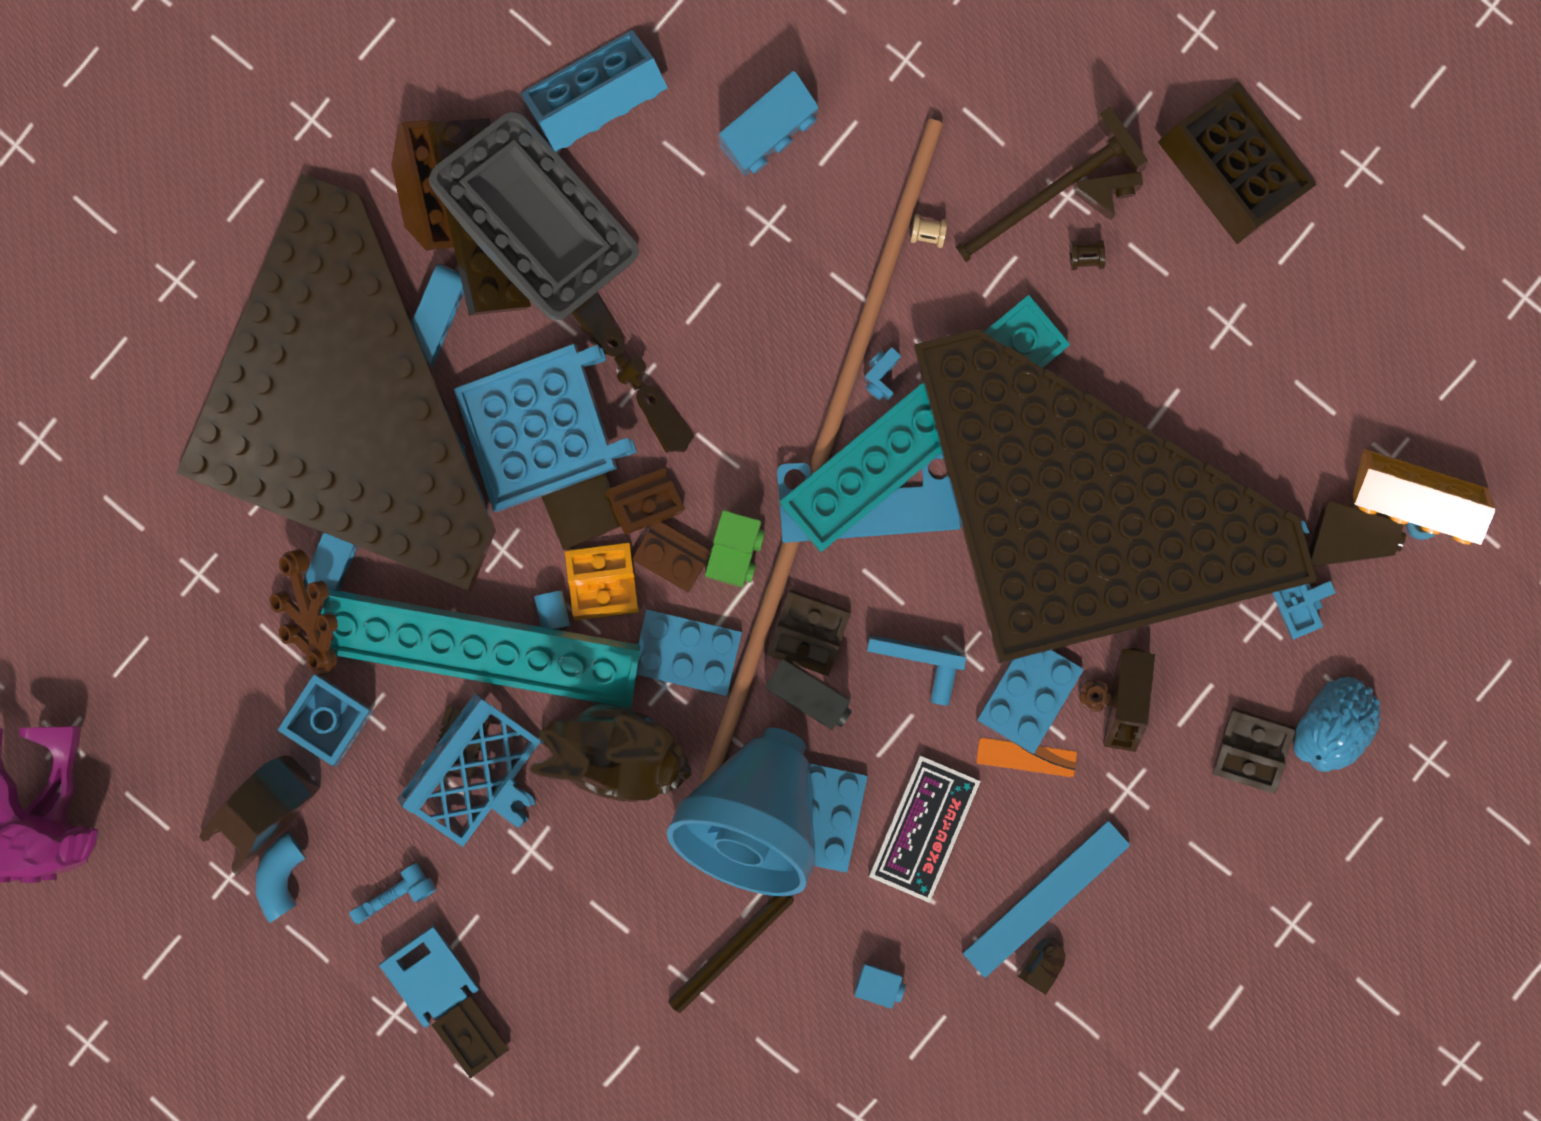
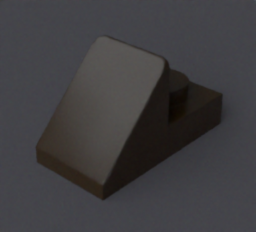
M1135 172L1077 181L1073 187L1074 194L1103 216L1112 220L1115 216L1112 195L1116 194L1118 199L1135 196V191H1139L1143 185L1142 173Z

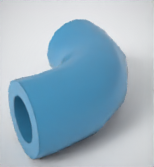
M290 832L280 836L264 852L255 873V895L269 923L297 905L289 892L288 878L291 871L304 861L306 856Z

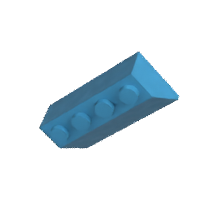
M631 30L520 94L544 136L556 152L561 148L571 146L584 135L599 130L604 124L614 118L627 114L632 108L644 101L657 97L660 92L668 87L654 58L635 32Z

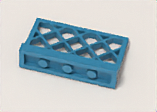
M475 693L397 800L403 808L412 814L414 813L464 847L491 810L489 807L491 802L508 779H513L539 745L540 739ZM492 714L500 720L502 733L484 736L483 723ZM506 724L514 729V731L507 732ZM478 731L479 737L473 738ZM522 735L530 741L522 752L510 754L508 737ZM503 738L505 755L487 758L485 741ZM480 743L482 759L464 762L463 750L466 746ZM459 757V764H454ZM516 759V761L511 766V760ZM506 761L507 773L502 779L490 781L488 764ZM483 765L485 782L467 785L465 768ZM460 769L463 786L445 789L443 777L448 771ZM439 784L440 790L434 791ZM491 786H496L492 792ZM486 787L488 799L483 805L471 807L468 791ZM464 792L466 808L448 811L446 795ZM441 796L442 813L429 815L421 810V807L428 798ZM477 812V814L472 819V813ZM467 814L468 826L459 836L450 830L449 817ZM444 818L445 825L437 821V819Z

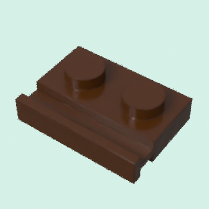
M665 467L609 488L605 492L606 496L610 498L611 507L625 535L679 515L685 510L672 480L669 481Z
M658 522L652 525L632 561L689 593L711 556L712 551L664 523Z

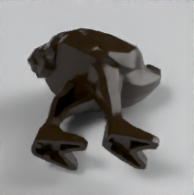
M607 704L589 706L569 720L547 721L540 731V742L549 749L552 756L544 761L533 763L530 767V771L533 774L570 780L579 789L600 797L622 802L649 801L658 794H667L671 790L679 788L691 776V768L688 765L687 757L683 754L681 746L674 742L669 729L647 715Z

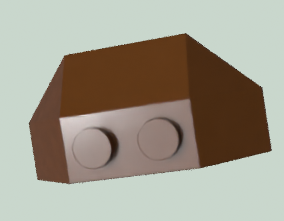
M432 121L400 122L398 125L391 163L404 227L426 251L454 248L445 205L429 183L430 172L436 166L428 125Z

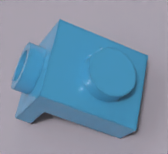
M892 347L887 353L883 350L877 353L870 361L869 365L872 369L864 379L868 383L865 387L866 390L878 400L883 397L889 401L894 394L881 382L901 358V355Z

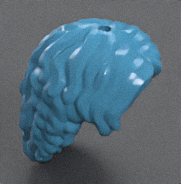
M1340 677L1334 682H1327L1315 699H1313L1307 712L1297 725L1293 745L1295 755L1302 761L1310 762L1314 769L1321 772L1339 770L1353 764L1365 752L1366 747L1371 744L1380 726V701L1373 695L1372 692L1374 690L1365 686L1362 680L1354 677Z

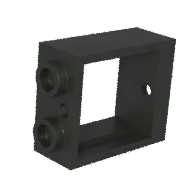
M783 659L765 686L766 690L831 730L836 725L843 727L852 712L851 709L847 708L850 700Z

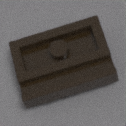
M472 995L432 1024L469 1078L475 1076L510 1050Z

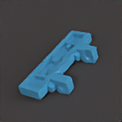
M1302 521L1301 525L1305 535L1308 534L1309 531L1305 524V521ZM1331 581L1312 589L1310 584L1271 593L1291 640L1323 627L1316 610L1323 607L1320 602L1321 599L1336 593Z

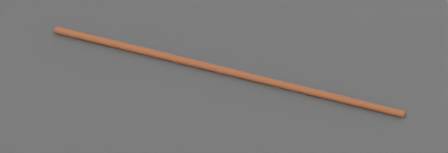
M928 119L809 464L811 475L828 462L944 125L940 121ZM800 542L782 543L700 784L725 762Z

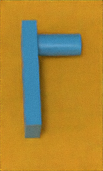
M870 634L868 638L867 652L937 665L930 702L949 706L956 670L965 669L966 653Z

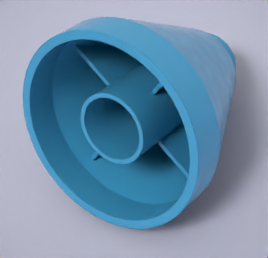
M767 728L763 731L761 738H754L747 742L678 804L667 829V839L673 849L697 869L737 888L771 896H790L802 892L807 885L816 861L810 766L808 760L803 756L806 750L804 741L786 730Z

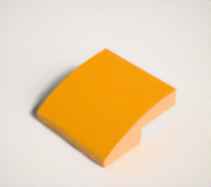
M630 543L565 551L574 621L639 612Z

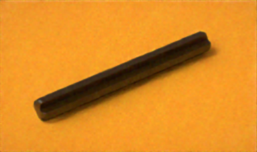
M774 896L669 999V1005L677 1013H681L794 902L793 896Z

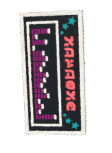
M919 756L869 877L930 903L981 781Z

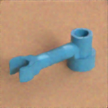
M415 863L400 873L403 877L402 881L379 896L349 912V915L353 922L359 925L384 908L385 905L387 906L407 892L413 902L417 903L433 894L437 888L431 878H426L418 863Z

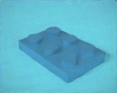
M646 609L638 643L641 645L637 675L727 696L742 632Z
M1052 650L1012 660L977 721L1034 754L1084 669Z
M809 763L816 854L814 866L847 873L868 776Z

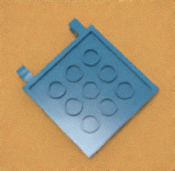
M572 344L454 389L493 512L503 511L615 470L617 466L614 459L637 453L634 441L629 438L609 444L584 369L586 366L596 365L607 360L603 348H599L596 345L579 352L578 347Z

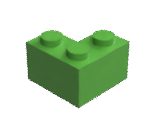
M722 511L705 578L743 588L745 582H752L756 564L750 563L754 550L760 552L765 537V530L760 529L761 521Z

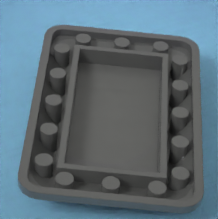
M508 112L502 115L437 164L430 172V186L451 214L511 282L540 311L551 319L562 320L569 316L629 267L638 257L639 249L635 240L521 114Z

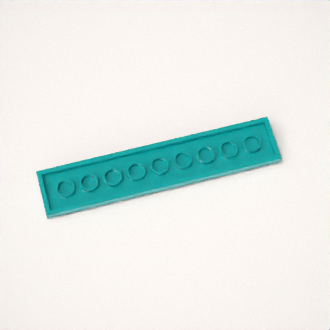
M1029 295L984 331L992 339L1004 346H1009L1042 368L1070 346V343ZM923 383L779 502L781 507L820 553L941 453Z
M328 589L329 594L327 599L324 600L321 614L331 612L337 618L338 628L334 631L330 644L336 656L631 708L641 650V645Z

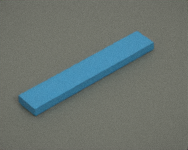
M1106 821L962 954L986 978L1131 845L1109 821Z

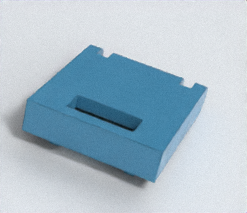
M434 924L379 963L382 971L424 1028L431 1024L425 1015L427 1011L434 1020H437L469 997L463 989L464 985H467L473 994L479 990L474 979ZM424 942L430 953L405 970L404 965L399 959Z

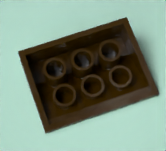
M1236 83L1176 124L1158 141L1159 145L1236 244H1239L1317 185L1239 83Z

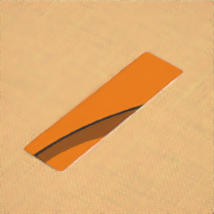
M980 738L976 762L984 765L1074 777L1077 752L1038 746L1035 753L1032 754L1014 742Z

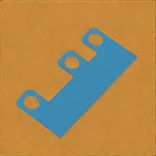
M942 453L934 459H943ZM929 462L922 468L923 487L898 488L838 539L959 530L960 520L948 475L940 480L931 477L928 471ZM791 463L782 464L778 467L779 502L793 491L784 483L785 474L789 470L797 469L804 474L806 480L811 476V469L808 464ZM780 505L782 542L810 541Z

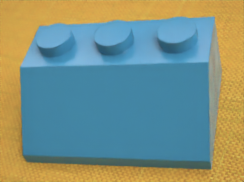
M793 70L719 133V147L744 176L750 172L756 174L768 164L769 161L766 158L775 150L778 153L783 152L793 142L791 137L799 130L804 133L817 122L818 119L815 116L818 115L819 107Z

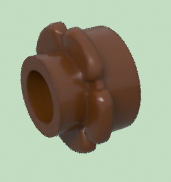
M1089 680L1083 684L1079 700L1084 707L1087 706L1092 712H1099L1103 710L1104 706L1106 707L1110 704L1112 694L1108 691L1109 686L1104 681L1097 680L1094 682ZM1095 692L1099 695L1097 699H1094L1092 696Z

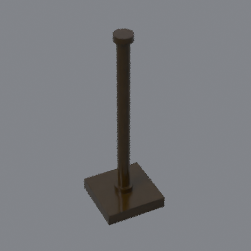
M1111 107L1099 114L1098 124L1109 138L1106 141L1107 145L963 246L961 243L955 246L966 263L971 260L970 256L1114 155L1116 157L1121 155L1133 173L1142 172L1146 169L1147 158Z

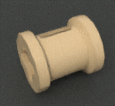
M915 214L910 242L916 243L917 240L929 242L942 248L948 220L942 219L939 222L923 219L921 215Z

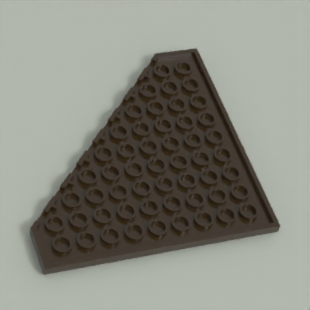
M301 174L176 473L471 592L495 535L496 528L492 518L489 517L478 483L471 472L459 436L452 425L449 411L441 392L438 390L433 377V371L425 351L420 345L416 329L408 309L404 305L392 269L387 263L383 253L384 249L376 229L371 223L364 199L356 193Z
M974 329L918 343L913 346L998 664L1317 582L1298 516L1274 505L1269 499L1248 487L1240 485L1230 479V476L1209 464L1201 462L1174 443L1150 432V429L1128 416L1121 415L1089 393H1084L1070 385V382L1055 373L1036 365L1029 358L1009 346L1002 345L989 337L987 333L980 329Z

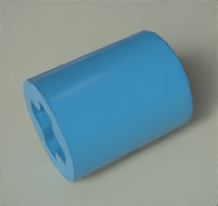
M563 591L550 592L534 597L541 627L558 630L570 626Z

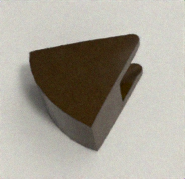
M285 755L275 758L253 773L222 804L208 821L199 838L203 842L208 841L214 834L221 831L239 850L232 863V872L237 876L286 828L315 796L320 786L291 756Z

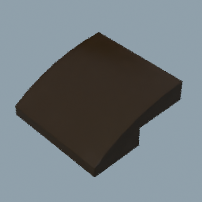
M607 472L541 496L563 550L570 549L594 537L602 536L621 527L611 507L610 498L605 494L609 488L613 487Z
M790 589L767 655L780 660L783 659L788 663L829 677L851 610Z
M1232 707L1212 774L1276 794L1286 766L1285 759L1296 731L1295 727Z

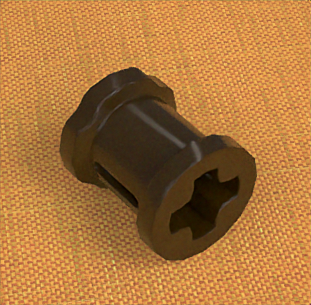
M1098 240L1097 243L1077 244L1076 241H1070L1069 257L1071 271L1077 270L1078 267L1098 266L1099 269H1104V240ZM1081 254H1094V256L1081 257Z

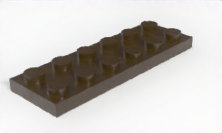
M490 118L438 121L429 124L428 130L436 165L491 125ZM445 206L469 316L525 310L531 307L530 300L496 266Z

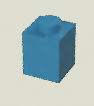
M863 962L853 994L855 997L892 1009L894 1002H901L906 984L901 983L903 978L901 974Z

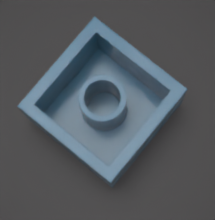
M314 674L278 728V731L330 765L339 766L374 713V710L324 677Z

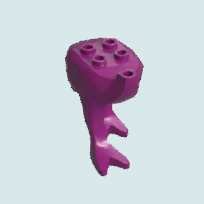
M81 726L19 728V736L48 747L54 756L52 773L47 786L24 811L18 800L17 786L5 770L1 758L3 728H0V883L20 880V883L57 880L58 873L70 872L88 863V858L96 846L99 831L91 826L88 828L85 825L72 826L67 822V806L74 795L72 768L80 743Z

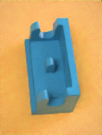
M513 778L508 779L489 807L517 828L525 825L529 818L518 809H522L524 805L530 807L535 805L536 802L531 794L518 786L519 781Z

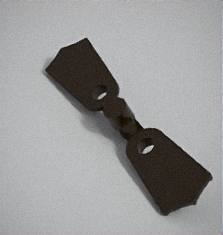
M597 293L572 312L573 316L599 347L603 348L606 355L615 357L614 361L620 369L617 373L619 382L622 384L630 383L634 391L638 390L636 394L638 405L643 410L650 427L666 453H684L693 440L694 435L656 388L644 384L641 375L646 369L644 360L638 356L632 358L625 356L623 353L625 342ZM607 341L612 344L613 348L608 345Z

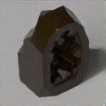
M1053 937L1042 940L1032 949L1017 976L1046 995L1065 963L1066 954L1062 943Z

